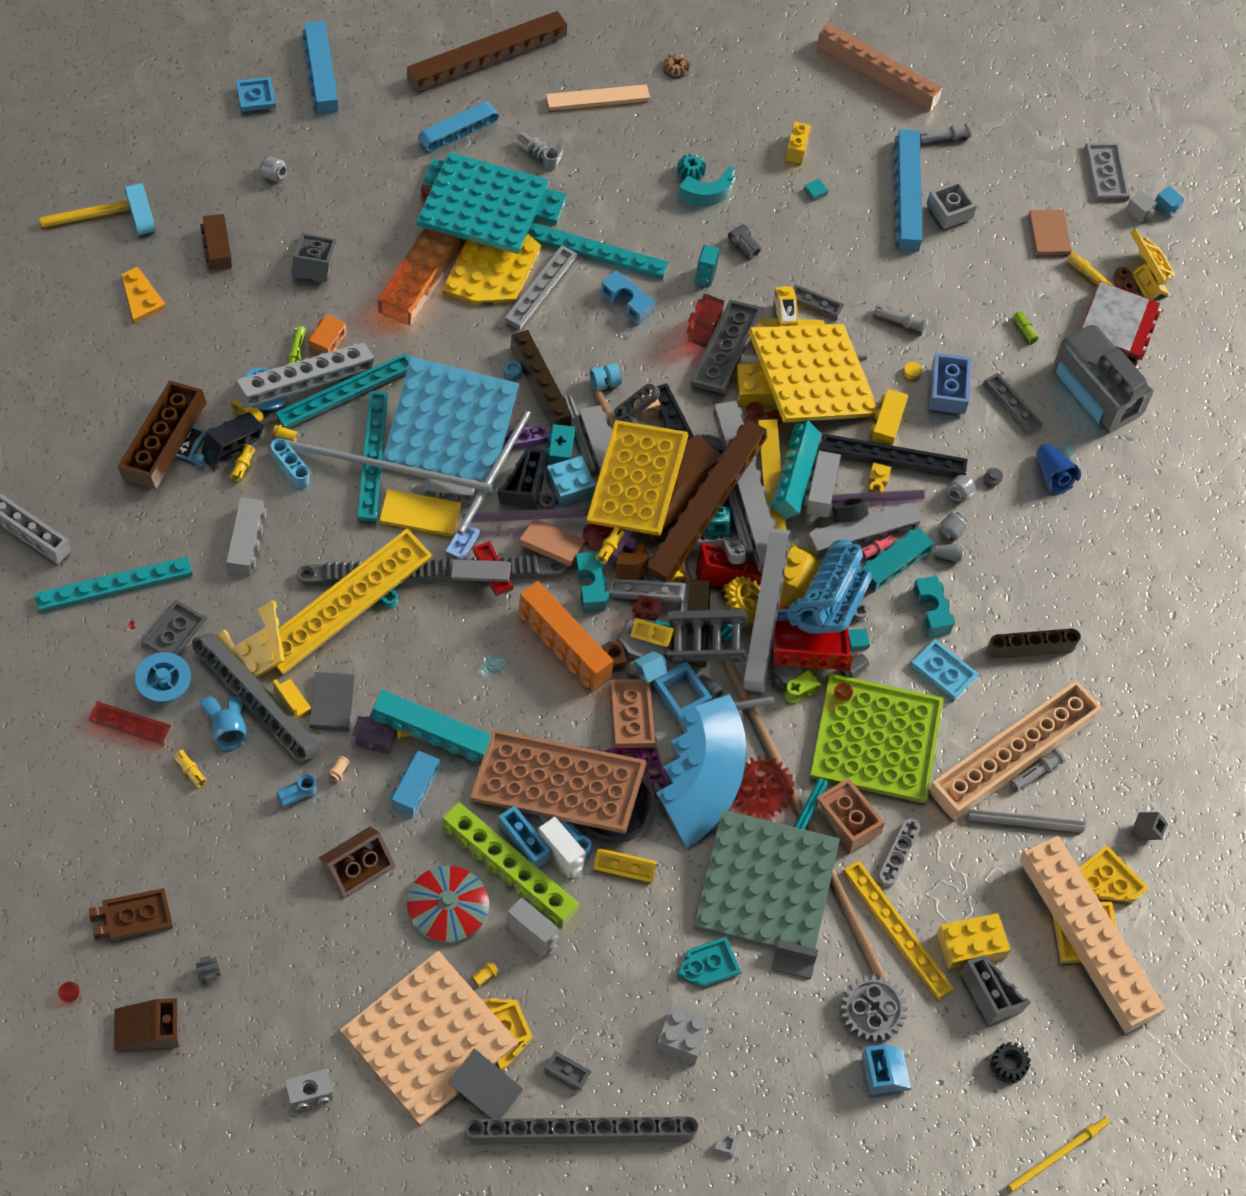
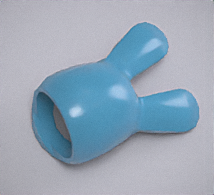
M230 695L227 701L228 709L222 710L215 698L205 697L201 699L200 705L202 709L211 717L212 737L219 749L232 751L238 748L245 740L247 733L244 720L240 714L243 702L236 695ZM226 732H238L237 738L231 742H223L219 739Z

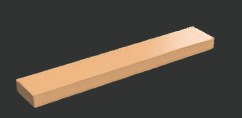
M647 84L551 93L546 94L548 110L556 111L650 101Z

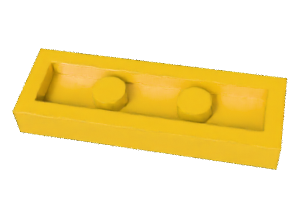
M598 848L593 869L652 883L657 861Z

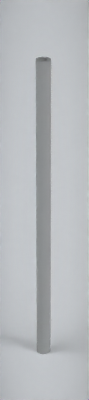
M528 410L523 412L484 483H493L531 415ZM479 490L457 529V534L463 535L488 491Z

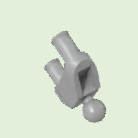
M626 619L624 628L617 635L616 641L622 643L625 657L630 662L627 665L629 674L633 676L638 675L634 660L652 651L668 659L667 651H670V646L664 647L630 637L635 620H633L630 626L631 619Z

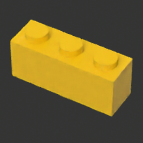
M887 389L886 395L882 394L879 402L882 408L881 410L877 409L874 418L877 420V423H873L870 434H873L871 442L893 446L909 396L908 394Z

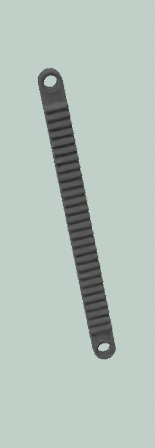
M535 555L532 558L529 556L525 558L521 556L506 558L503 556L500 561L511 563L510 580L559 578L565 573L566 564L549 557H537ZM442 558L439 561L437 559L429 560L401 583L470 580H452L453 559L445 560ZM350 561L349 563L341 562L340 564L337 562L333 564L326 562L325 564L303 565L297 570V580L303 586L335 585L362 563L360 561L356 563ZM558 564L561 566V569L554 571L551 566ZM304 572H309L312 574V577L304 579L301 575Z

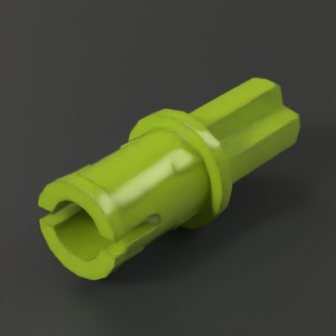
M1017 311L1013 318L1020 327L1019 331L1023 332L1029 344L1035 343L1039 336L1032 328V323L1027 320L1022 311Z

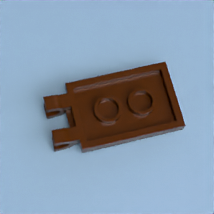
M164 888L103 900L102 907L89 908L90 922L102 919L104 926L93 927L95 941L102 940L107 936L110 937V941L173 928Z

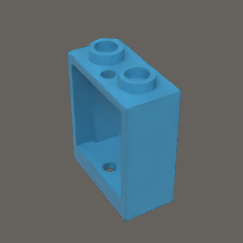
M688 662L654 679L652 688L677 724L679 723L678 715L694 706L712 700L711 695ZM687 678L701 699L680 709L667 688Z

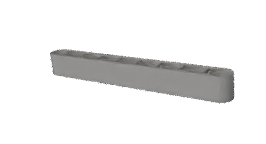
M770 529L744 677V690L764 692L790 545V530Z

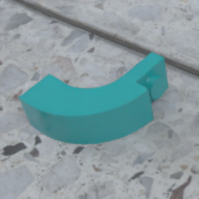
M729 166L718 180L710 183L700 182L687 176L679 186L677 198L698 206H709L722 202L731 194L732 185L736 179L734 176L735 168Z

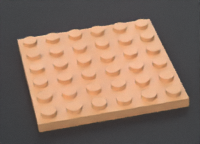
M439 950L340 1029L345 1038L420 1126L460 1094L447 1082L473 1049L479 1051L495 1065L519 1045L514 1036Z

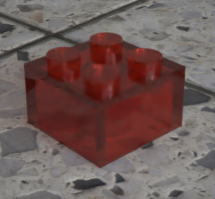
M704 293L702 299L697 300L695 305L696 311L690 314L688 320L689 325L686 333H689V342L707 347L722 316L724 300Z

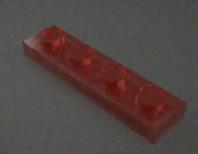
M96 701L89 716L90 722L161 745H165L172 726L98 701Z

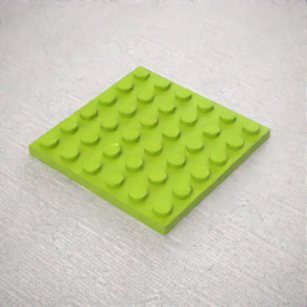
M830 673L810 779L818 780L822 778L829 783L839 784L849 778L857 789L926 804L944 698Z

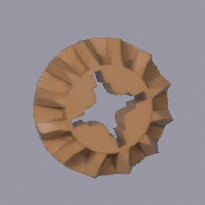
M676 53L674 55L669 54L664 59L663 67L670 75L683 76L689 72L690 62L688 57H683V54L680 56Z

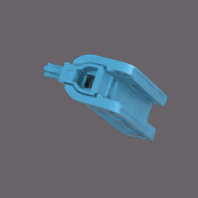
M848 540L834 541L828 548L803 598H798L797 602L791 603L789 609L778 610L777 621L789 620L791 626L798 625L799 629L812 634L841 632L849 626L872 580L869 569H860V561L863 557L860 545L852 544Z

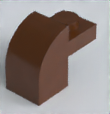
M637 542L635 553L619 552L616 563L617 579L634 580L648 574L647 563L650 556L648 550H645V542Z

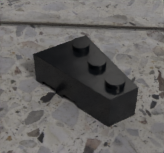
M527 448L516 463L511 475L507 476L506 482L497 491L499 504L536 509L548 464L546 450Z

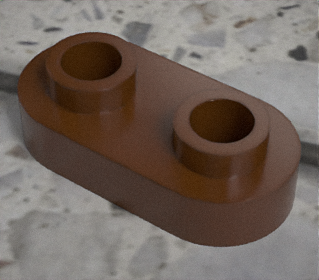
M1126 267L1117 268L1113 275L1116 287L1136 294L1137 286L1132 272Z

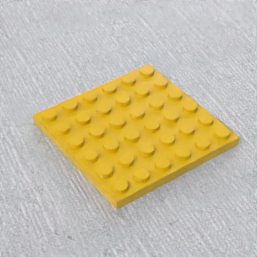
M844 324L750 328L748 331L783 422L875 417L878 407Z

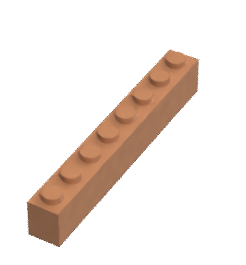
M830 23L820 31L817 42L818 48L929 111L939 101L942 87Z

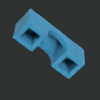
M617 270L601 282L600 293L612 303L622 298L630 301L627 303L626 315L638 325L654 313V300Z

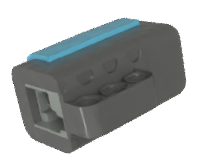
M1086 326L1062 340L1054 361V366L1057 369L1056 374L1099 425L1103 424L1109 432H1113L1139 418L1146 411L1154 393L1153 389L1147 384L1145 377L1119 348L1115 347L1098 326Z

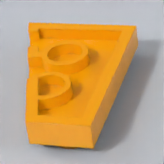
M138 266L122 274L134 324L166 308L164 301Z

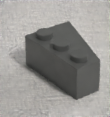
M985 955L968 960L959 971L988 1025L1022 1013L1031 1003L1027 997L1024 999L1016 990L1017 987L1013 983L1010 984L1002 976L1003 973Z

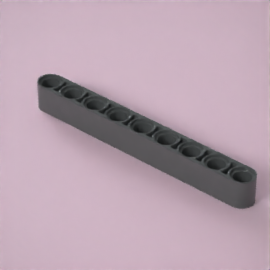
M207 633L192 640L194 652L298 761H305L319 754L320 747L317 741L215 634Z

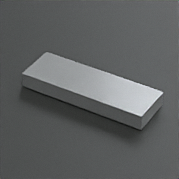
M454 559L451 578L452 580L509 582L511 563L506 561Z

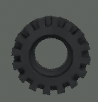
M1008 1042L1007 1045L1003 1043L995 1050L990 1064H992L991 1070H995L994 1075L996 1077L1000 1076L999 1080L1003 1081V1079H1006V1083H1010L1012 1080L1013 1083H1016L1018 1079L1020 1081L1026 1075L1031 1065L1029 1064L1031 1059L1028 1058V1051H1023L1025 1049L1023 1046L1019 1048L1018 1043L1012 1045V1042ZM1006 1056L1014 1057L1018 1061V1067L1016 1069H1008L1003 1064V1058Z

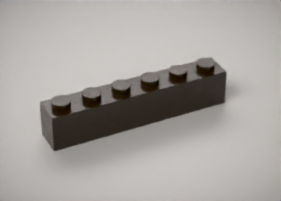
M529 330L512 334L510 348L517 362L521 364L522 371L551 428L553 429V424L571 426L572 413Z

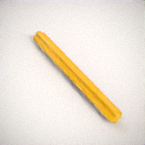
M128 200L43 216L39 218L41 227L44 228L129 211L130 207Z

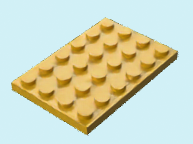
M615 420L587 516V523L661 536L689 436L688 432Z

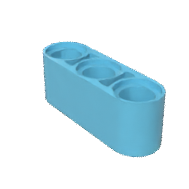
M143 183L124 187L137 235L156 232Z
M284 439L273 440L271 443V457L296 488H306L310 483L308 467Z

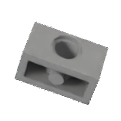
M327 1069L285 1080V1088L291 1111H303L311 1105H325L330 1100H333V1092ZM309 1088L315 1090L312 1095H306L304 1091Z

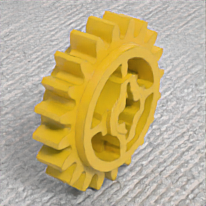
M744 576L736 577L727 584L728 587L725 589L727 592L725 598L729 600L726 604L730 605V610L745 609L747 614L746 625L753 626L760 586L757 585L756 580L751 582L750 577L746 579Z

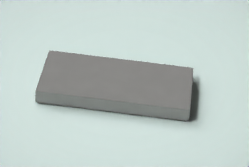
M1086 143L1085 150L1095 200H1129L1130 192L1120 144Z

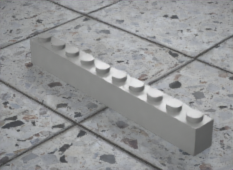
M736 401L714 405L713 417L724 453L727 450L729 441L737 435L739 426L741 424L744 425L741 419L742 410L738 408ZM754 457L734 489L737 491L754 545L753 554L758 571L763 573L770 529H775L776 526L774 518L770 516V504L766 502V490L764 486H761V473L756 469V457Z

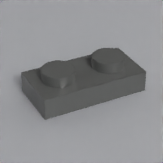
M557 1051L553 1053L544 1071L579 1091L583 1089L592 1073L591 1070Z

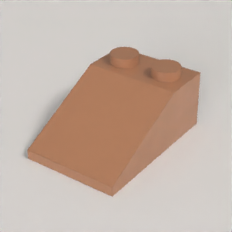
M849 778L817 797V801L834 832L850 853L882 834L885 822Z

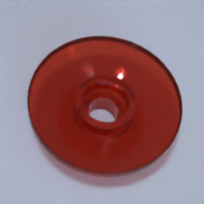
M588 523L583 530L582 539L586 540L585 545L587 548L594 552H600L604 540L610 536L614 528Z

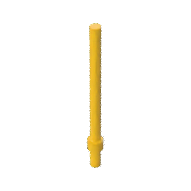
M1104 1117L1094 1125L1090 1124L1084 1128V1132L1007 1185L1008 1189L1014 1192L1089 1138L1093 1139L1096 1137L1100 1130L1110 1124V1120Z

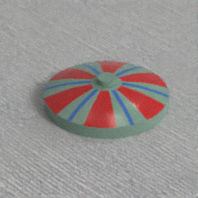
M439 866L424 872L413 883L408 894L407 913L412 926L422 937L434 943L453 945L465 942L482 929L488 917L489 897L484 884L475 874L461 867Z

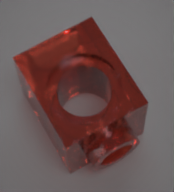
M639 595L638 602L634 601L632 612L636 613L635 618L657 621L662 599Z

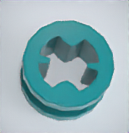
M392 589L381 598L382 605L386 608L395 607L398 604V593ZM388 596H392V601H387Z

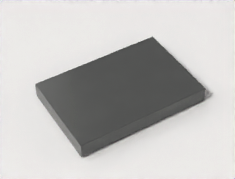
M175 600L144 637L141 645L154 653L169 652L181 656L192 640L207 624L208 618L180 601Z
M315 672L310 728L350 729L355 675Z
M476 1049L471 1051L447 1082L491 1119H501L523 1091L520 1085Z

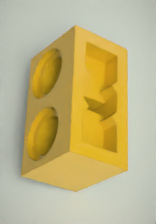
M794 121L785 161L802 164L811 125Z

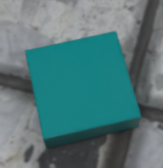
M820 179L807 183L804 186L812 200L828 194V189Z
M866 628L848 630L850 650L870 647Z

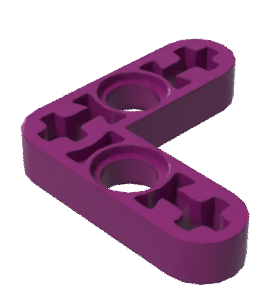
M656 745L655 748H612L604 751L622 756L626 752H632L635 758L646 760L644 775L654 791L655 798H657L656 792H658L657 788H654L656 779H658L657 783L661 790L667 787ZM647 749L652 752L650 761L648 753H645ZM655 766L659 772L651 774L648 772V768Z

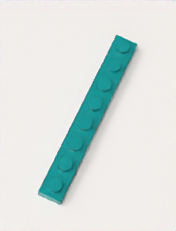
M533 223L528 235L539 244L556 249L563 245L576 252L577 255L660 279H664L668 268V261Z
M403 353L276 412V417L284 428H291L405 375L410 358L406 353Z
M370 391L363 457L382 460L388 392ZM362 465L358 521L377 522L382 468Z
M188 556L34 594L39 613L191 577L193 574Z

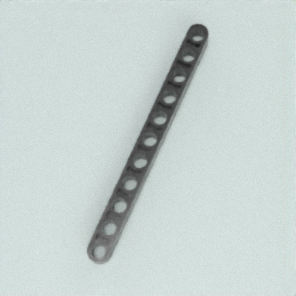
M689 1116L472 1119L465 1126V1139L468 1143L474 1145L689 1142L696 1137L699 1125L695 1118ZM646 1126L651 1132L644 1133L640 1128ZM668 1126L672 1129V1132L666 1133L662 1130V1127ZM690 1126L693 1131L690 1133L686 1132L683 1127ZM561 1127L566 1132L564 1134H558L556 1133L555 1129ZM579 1127H583L587 1130V1132L585 1134H580L577 1132L576 1129ZM605 1127L608 1132L605 1134L600 1133L598 1128ZM627 1127L630 1132L622 1133L619 1128ZM475 1128L478 1129L480 1133L478 1135H472L469 1133V1130ZM498 1128L501 1130V1133L494 1135L491 1133V1130ZM514 1128H520L523 1131V1133L516 1135L512 1132V1130ZM535 1128H542L544 1133L536 1134L533 1130Z

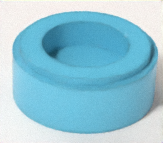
M509 361L504 365V375L508 379L515 380L521 376L522 366L520 363Z

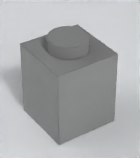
M1140 191L1130 199L1126 210L1140 222H1143L1155 214L1154 209L1157 203L1146 193Z

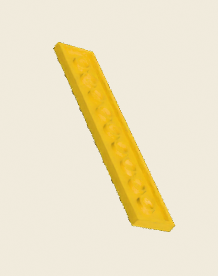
M408 528L278 629L282 641L284 662L276 666L277 670L282 675H285L432 559V554Z

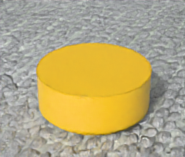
M908 362L904 367L903 373L906 378L916 380L921 376L922 367L917 362Z

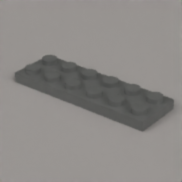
M729 300L690 380L691 386L725 394L737 369V364L740 363L751 338L748 331L752 327H757L764 312L763 307Z

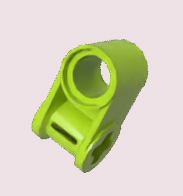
M807 670L788 682L783 696L787 703L796 704L818 692L822 685L812 672Z

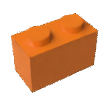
M326 314L324 319L318 322L315 332H312L308 337L309 351L318 355L335 351L346 334V322Z

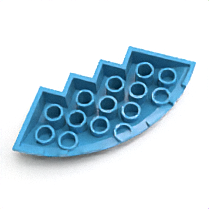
M730 694L694 706L678 715L679 725L684 734L671 741V749L677 759L664 766V775L670 785L656 792L659 805L686 849L700 842L719 824L722 809L729 811L742 782L746 761L745 733L739 712Z

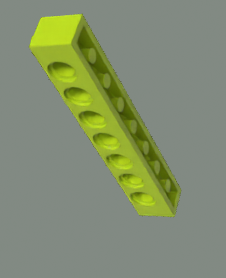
M460 802L442 818V828L448 835H453L457 838L458 843L462 847H467L471 850L477 860L484 861L490 871L495 874L498 873L508 886H513L517 889L518 894L522 898L530 900L537 911H543L554 925L558 924L563 928L579 912V902ZM460 826H467L468 829L462 830V829H460L459 827H460ZM480 838L483 842L478 843L474 840ZM496 851L499 854L491 855L489 852ZM512 864L514 867L506 868L504 865ZM525 876L528 880L522 881L519 878ZM541 889L544 891V893L538 894L535 892V890ZM557 902L559 906L553 907L550 903Z

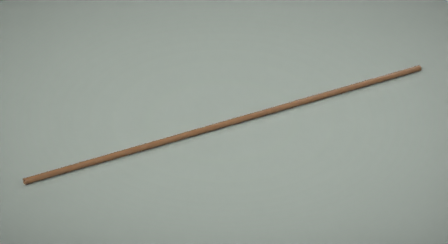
M596 391L593 394L598 406L601 405L603 412H606L608 417L607 424L613 430L615 418L602 391ZM667 534L663 537L664 541L668 537ZM684 562L679 571L685 576L684 583L690 584V580H693ZM709 627V635L713 641V629ZM721 639V650H727ZM730 660L722 661L741 701L752 700L748 691L743 688L744 683L734 662ZM748 708L746 711L797 817H799L804 806L756 708ZM809 820L805 830L816 832ZM833 868L830 885L873 974H875L876 980H879L882 975L884 978L883 982H887L888 979Z

